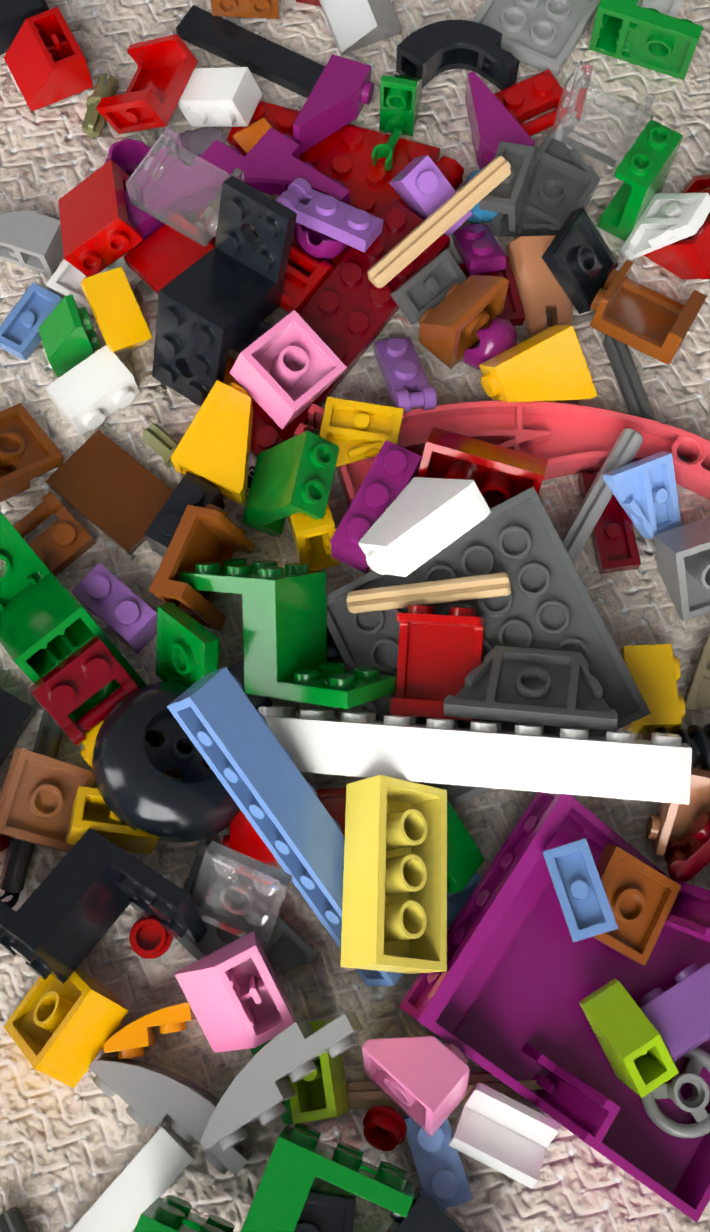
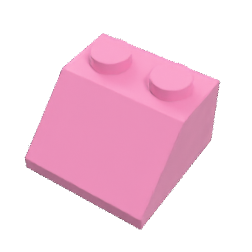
M293 310L239 354L230 374L281 429H284L304 412L347 367L300 315Z
M434 1036L369 1039L362 1046L364 1075L431 1137L466 1096L470 1067L466 1065L468 1061L465 1055L452 1043L446 1042L443 1045Z

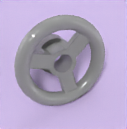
M699 1047L683 1056L689 1058L683 1073L677 1075L671 1083H664L641 1098L643 1107L652 1122L664 1132L678 1138H697L710 1132V1112L707 1113L705 1110L710 1099V1091L707 1083L699 1076L703 1066L710 1073V1054ZM689 1083L692 1087V1094L688 1099L684 1100L681 1097L680 1089L683 1084ZM655 1099H672L677 1107L690 1112L696 1123L681 1124L669 1119L661 1112Z

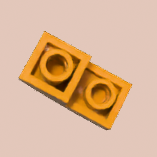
M189 1002L154 1011L115 1033L103 1044L104 1053L117 1051L118 1060L144 1056V1047L156 1044L155 1026L160 1027V1034L187 1030L186 1021L197 1018Z

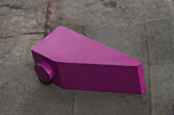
M334 54L331 55L293 124V139L300 145V154L358 118L364 104H370L375 87L374 83L370 82V65Z
M474 71L470 72L467 77L465 102L479 169L484 168L494 159L500 141L535 146L533 139Z

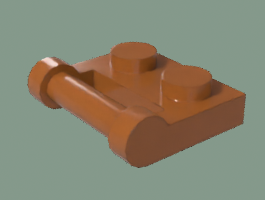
M49 491L41 498L43 502L13 525V527L24 538L52 514L59 519L28 544L56 577L95 545L96 542L56 496Z

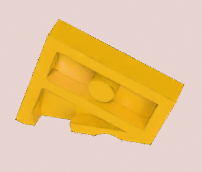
M327 397L319 436L338 445L339 454L336 467L377 456L386 440L398 445L404 409Z

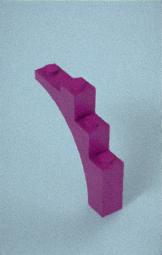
M271 127L245 157L237 148L233 146L228 147L217 139L190 168L178 158L173 159L160 151L124 191L128 220L142 233L143 241L177 214L187 218L208 209V203H213L221 198L222 184L230 176L236 177L262 193L279 194V196L283 192L288 191V186L296 178H303L308 181L312 189L350 205V191L340 181L331 180L318 172L312 164L302 162L300 145L291 136L283 135Z

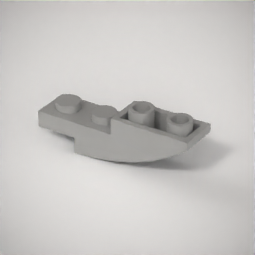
M355 1012L344 1013L315 1033L308 1020L296 1021L257 1052L237 1074L213 1111L200 1140L203 1149L207 1150L220 1144L222 1150L226 1151L248 1137L244 1128L259 1119L262 1126H265L287 1112L283 1103L296 1095L288 1077H290L292 1083H295L317 1069L314 1060L329 1052L330 1056L334 1058L354 1046L356 1042L352 1036L364 1029Z
M101 1057L95 1059L88 1067L96 1074L93 1082L100 1090L110 1097L117 1094L129 1105L126 1108V1112L136 1123L142 1127H147L150 1124L155 1129L169 1115L174 1120L171 1124L173 1130L189 1143H192L194 1139L200 1143L207 1123L220 1101L191 1080L150 1063L132 1059L118 1060L117 1057ZM241 1143L234 1145L226 1151H223L219 1144L207 1149L208 1152L205 1158L222 1174H226L229 1170L237 1176L252 1153Z

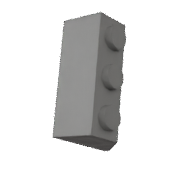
M710 516L654 535L657 567L682 621L710 612Z

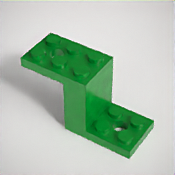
M600 0L589 50L681 80L685 79L703 26L694 24L688 19H678L662 14L653 8L641 7L644 0Z
M0 511V558L2 559V567L0 569V642L12 660L33 683H36L97 635L139 688L146 686L147 684L85 609L51 573ZM114 678L69 714L70 718L74 722L77 721L121 685Z
M233 558L223 559L222 566L218 562H202L195 564L196 570L179 572V582L187 583L195 590L242 594L245 694L349 709L395 693V676L379 674V669L376 667H357L352 671L344 670V664L327 663L326 571L309 570V563H286L284 568L277 567V561L265 560L254 561L253 566L246 564V559Z
M297 1123L293 1128L285 1126L278 1136L241 1232H294L315 1176L407 1218L414 1199L412 1185L405 1178L406 1171L391 1163L380 1161L379 1167L363 1161V1152L349 1144L338 1141L335 1148L319 1141L321 1133L305 1124ZM167 1195L165 1200L158 1197L141 1213L134 1232H233L235 1226L226 1219L216 1215H209L208 1219L190 1212L192 1209L190 1203L179 1197Z

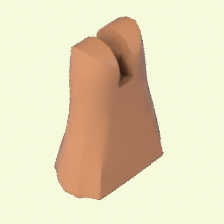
M556 235L520 236L509 242L506 246L524 311V321L529 338L547 329L546 313L550 314V327L553 325H572L573 304L542 259V255Z

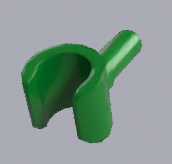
M394 129L386 144H378L373 148V166L376 165L378 159L387 158L385 170L389 171L393 168L394 147L402 135L400 129Z

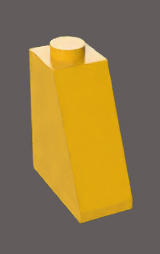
M553 325L479 365L483 375L481 377L482 387L493 400L532 402L593 399L598 396L572 325Z
M217 380L171 456L175 471L183 475L187 471L220 489L223 496L242 506L247 496L254 414L251 397L244 388L234 383L226 385Z

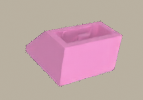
M255 931L175 972V976L214 1053L256 1048L273 1039L295 1023L293 1007Z

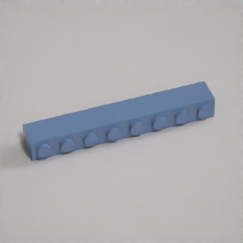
M227 667L202 676L172 701L167 708L341 949L345 836L342 833L341 826L327 812L318 799L316 790L306 782L293 763L290 753L278 742L269 729L265 717L255 709L243 692L241 683L229 672ZM355 969L366 986H393L404 974Z

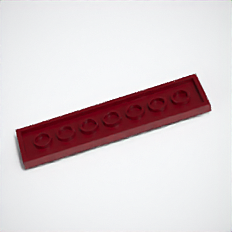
M393 198L377 216L384 220L382 233L365 253L352 247L299 312L300 317L347 367L313 402L320 407L399 310L398 305L390 294L425 264L450 246V237L442 234L383 288L375 287L368 279L367 271L424 221ZM251 397L254 414L250 453L258 458L259 453L293 438L294 432L300 423L308 424L307 411L310 406L284 429H281Z

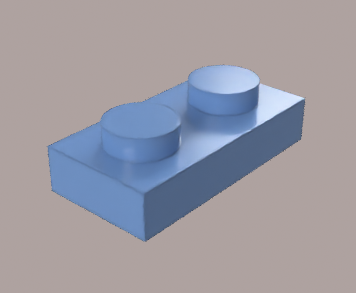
M32 282L0 325V348L26 361L42 340L38 330L39 326L63 298Z
M586 838L544 851L543 856L573 943L618 929Z

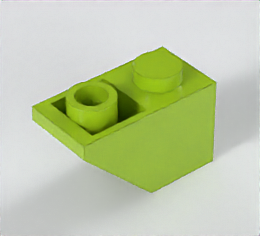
M617 979L611 980L579 1001L616 1077L641 1098L679 1073L659 1032Z

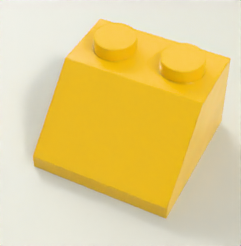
M77 967L64 984L51 974L46 980L39 977L3 1027L34 1069L75 1088L82 1076L89 1070V1065L104 1047L103 1044L117 1031L122 1019L129 1010L111 991Z

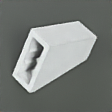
M414 477L361 538L358 545L366 555L367 564L373 571L381 575L406 577L487 518L491 511L474 480Z

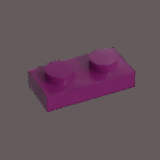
M469 224L453 233V245L470 276L506 269V255L488 225Z

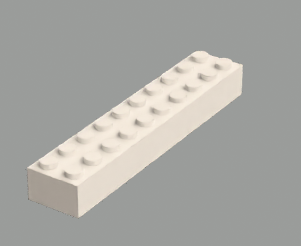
M259 706V713L265 717L269 729L281 746L290 753L293 763L299 772L367 778L384 775L414 782L687 805L690 803L692 747L687 743H681L682 737L678 734L652 733L650 741L634 739L633 731L617 730V732L606 731V737L588 736L589 729L562 727L560 728V734L544 733L545 725L519 723V725H515V731L501 730L502 722L476 720V722H471L470 727H459V720L427 718V724H417V717L384 715V721H376V713L342 712L341 718H335L336 710L300 709V715H295L296 707Z

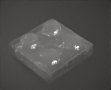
M212 841L205 851L192 900L204 922L240 938L255 931L262 947L266 949L274 933L293 876Z

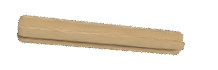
M501 572L349 591L346 601L349 612L356 614L407 608L408 605L423 606L508 596L511 593V582L509 575Z

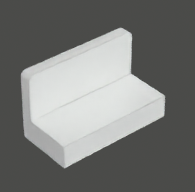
M476 1083L461 1106L448 1146L532 1189L538 1181L546 1148L558 1134L560 1124L482 1083Z

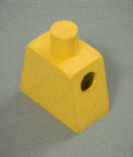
M328 502L325 515L319 520L302 513L287 516L300 563H309V570L316 571L340 565L339 560L332 558L331 539L336 532V527Z

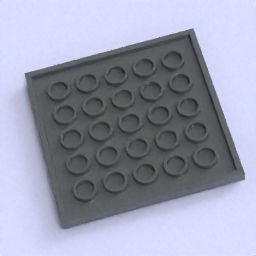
M534 487L491 508V513L487 518L408 576L381 575L371 571L326 595L327 627L347 669L353 671L357 667H376L379 669V674L395 676V693L364 703L368 712L376 713V721H384V715H390L391 698L396 696L400 623L396 621V614L408 613V607L354 614L348 610L347 593L355 590L501 572L507 573L510 577L511 593L508 596L423 606H432L433 614L449 615L450 607L475 609V617L485 618L483 662L484 657L495 645L582 652L589 664L590 674L597 678L603 688V698L609 709H615L618 714L617 730L651 714ZM417 717V724H427L428 717ZM459 720V727H470L471 722L476 721ZM499 721L502 722L501 730L515 731V725H519V723ZM545 725L544 733L560 734V728L562 727ZM589 729L588 736L603 737L606 735V731ZM414 782L447 790V799L453 808L494 789Z

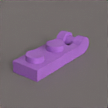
M296 178L288 186V191L283 192L276 199L277 202L297 213V223L364 253L382 233L383 219L312 189L308 181L303 178Z
M395 337L389 340L374 341V355L394 407L403 408V413H407L410 411V408L421 407L423 410L435 409L437 402L435 389L428 382L410 337Z

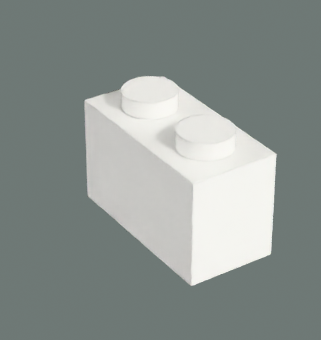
M248 67L195 68L177 105L191 127H247L262 97V92Z
M107 344L45 387L55 406L80 436L88 430L98 428L106 417L119 408L127 407L132 403L135 396L140 394L133 374L114 353L109 351Z

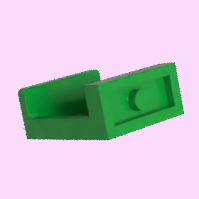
M654 120L648 122L616 168L614 176L624 183L600 216L597 227L623 241L627 240L654 195L662 192L683 135Z
M305 431L259 453L242 524L275 537L282 534L285 517L302 513L316 520L323 518L339 454L338 445L310 431Z

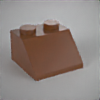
M471 275L462 284L456 283L453 285L439 306L436 308L430 307L422 315L419 321V343L447 367L452 369L464 357V352L467 348H474L480 342L476 334L477 331L489 328L492 320L497 315L502 316L509 281L501 276Z

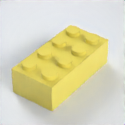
M384 775L346 784L340 967L405 974L447 972V790Z

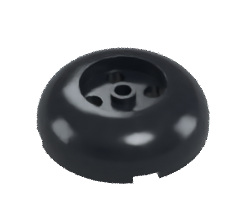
M188 681L156 682L141 687L125 696L105 717L93 748L92 764L95 782L104 802L110 810L135 831L138 828L149 834L161 837V841L193 842L214 836L229 827L240 810L212 769H208L203 765L202 755L167 708L172 701L194 684ZM158 736H161L163 739V744L159 747H152L146 741H153ZM164 773L172 778H181V782L166 777Z

